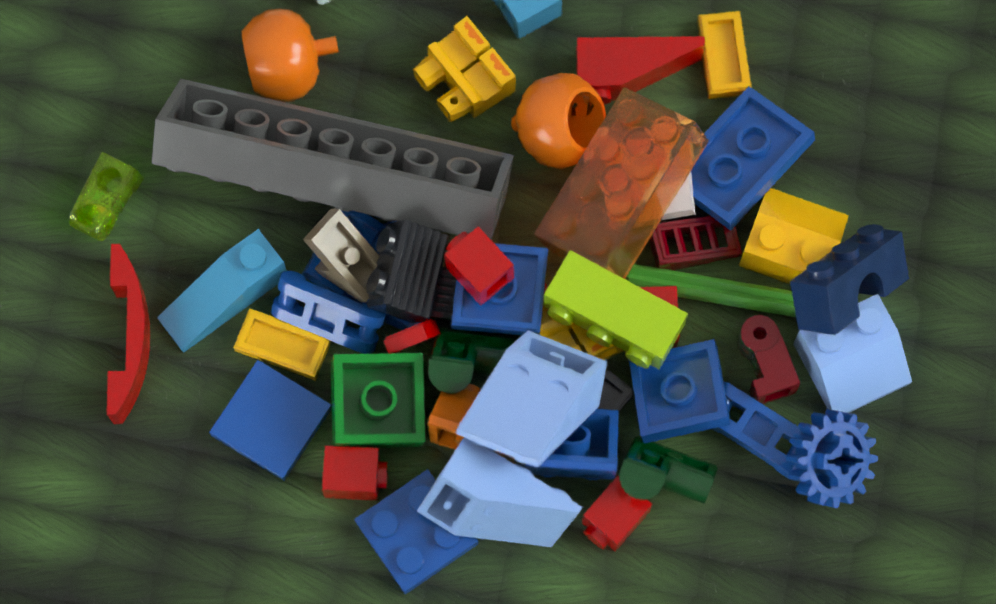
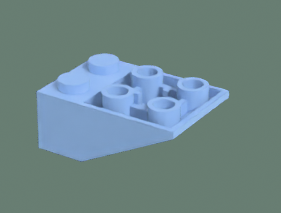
M528 330L507 348L458 426L456 434L468 438L482 447H489L511 456L520 463L538 467L599 407L607 361Z
M464 437L417 512L453 535L552 547L578 515L582 507L573 502L564 491L551 488L535 478L526 467L513 464L497 454L494 449L482 447Z

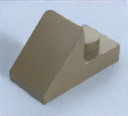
M330 209L303 240L321 260L315 267L318 274L358 301L365 303L369 299V294L366 291L367 281L370 274L378 266L377 260L379 255L340 209Z

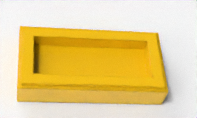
M740 11L698 15L699 36H705L702 58L708 99L740 96L748 86L751 87Z
M249 308L233 348L235 352L316 381L331 341L273 316Z

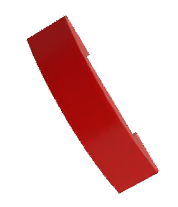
M111 244L110 287L117 298H127L126 371H108L107 415L113 424H123L139 396L147 371L150 352V320L145 294L134 267L120 244Z

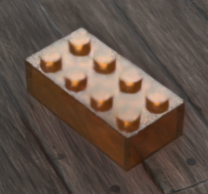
M624 87L534 235L549 251L564 259L571 250L625 279L708 144V139L695 121Z

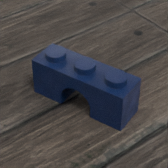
M876 224L863 226L848 240L834 246L830 253L819 261L809 264L805 271L792 279L790 285L798 329L836 335L860 317L858 293L873 296L878 294L880 297H886L909 279L902 231L883 229L881 225Z

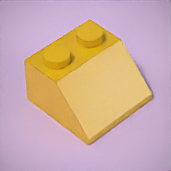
M770 188L763 197L739 266L790 284V281L805 271L809 264L819 261L830 253L834 246L841 243L849 215Z

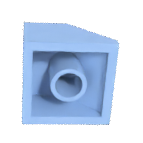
M878 294L859 302L860 317L838 334L830 335L799 330L793 343L827 409L850 413L912 383L899 332Z

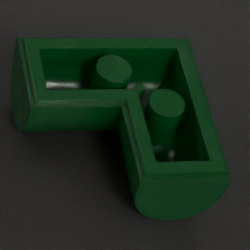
M440 328L441 334L435 338L429 359V379L433 386L442 392L458 393L470 384L473 374L490 376L507 348L519 338Z
M635 436L623 461L619 479L624 491L636 499L652 498L663 488L705 504L718 467L656 442L644 443L640 436Z

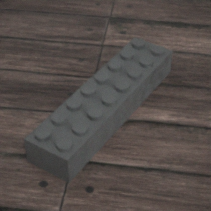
M180 79L155 119L152 164L166 167L173 172H188L206 176L216 182H231L249 186L259 192L270 191L292 196L298 201L318 202L334 206L341 211H356L374 215L384 221L410 220L434 231L438 230L459 235L464 231L469 234L479 226L492 239L506 199L514 155Z

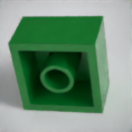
M423 353L333 355L331 360L333 446L367 448L421 447L425 443Z

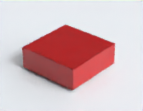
M430 319L385 337L386 340L383 342L388 354L441 333L436 320L432 321Z

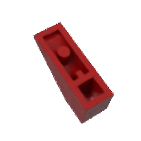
M705 36L577 38L576 75L587 81L600 95L603 104L606 105L611 100H620L701 61L705 47Z

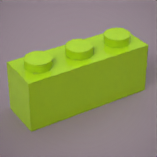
M571 250L546 290L543 307L549 309L547 314L555 321L566 326L574 323L587 330L586 335L597 344L604 347H609L610 344H613L626 351V358L634 364L643 368H649L651 365L659 370L682 331L688 315L683 310Z

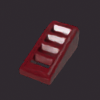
M711 216L670 221L649 226L648 237L656 268L675 271L742 256L736 227L730 231ZM723 227L728 247L719 248L715 228ZM705 230L711 248L703 250L699 232ZM690 234L694 251H686L682 235ZM674 237L677 254H670L666 239Z

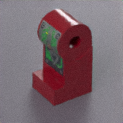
M763 315L748 318L742 325L738 339V348L741 354L750 360L757 378L752 381L749 390L751 397L762 404H766L796 394L800 381L776 323Z

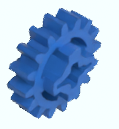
M826 409L825 414L814 412L811 414L812 424L801 422L798 425L802 433L801 438H790L789 442L796 447V452L786 456V461L795 463V469L788 474L789 479L800 481L795 491L798 494L808 496L807 501L810 503L838 508L840 502L852 504V492L860 494L866 492L865 486L862 483L864 478L874 479L875 474L868 467L869 463L878 461V456L869 453V448L876 443V439L864 436L869 426L867 423L857 422V415L832 409Z

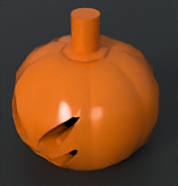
M289 9L266 10L253 17L242 30L244 52L253 90L256 95L281 102H292L304 97L315 86L319 74L318 57L339 53L336 36L314 40L307 22L301 15Z
M559 73L534 81L522 95L516 115L511 120L512 129L518 132V138L522 147L539 164L560 170L589 160L601 145L607 125L605 106L600 95L580 76L569 73Z

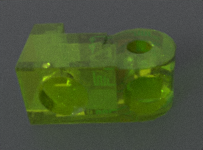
M101 152L74 204L69 218V225L98 241L105 240L113 229L118 214L124 209L132 192L136 193L144 178L136 168Z

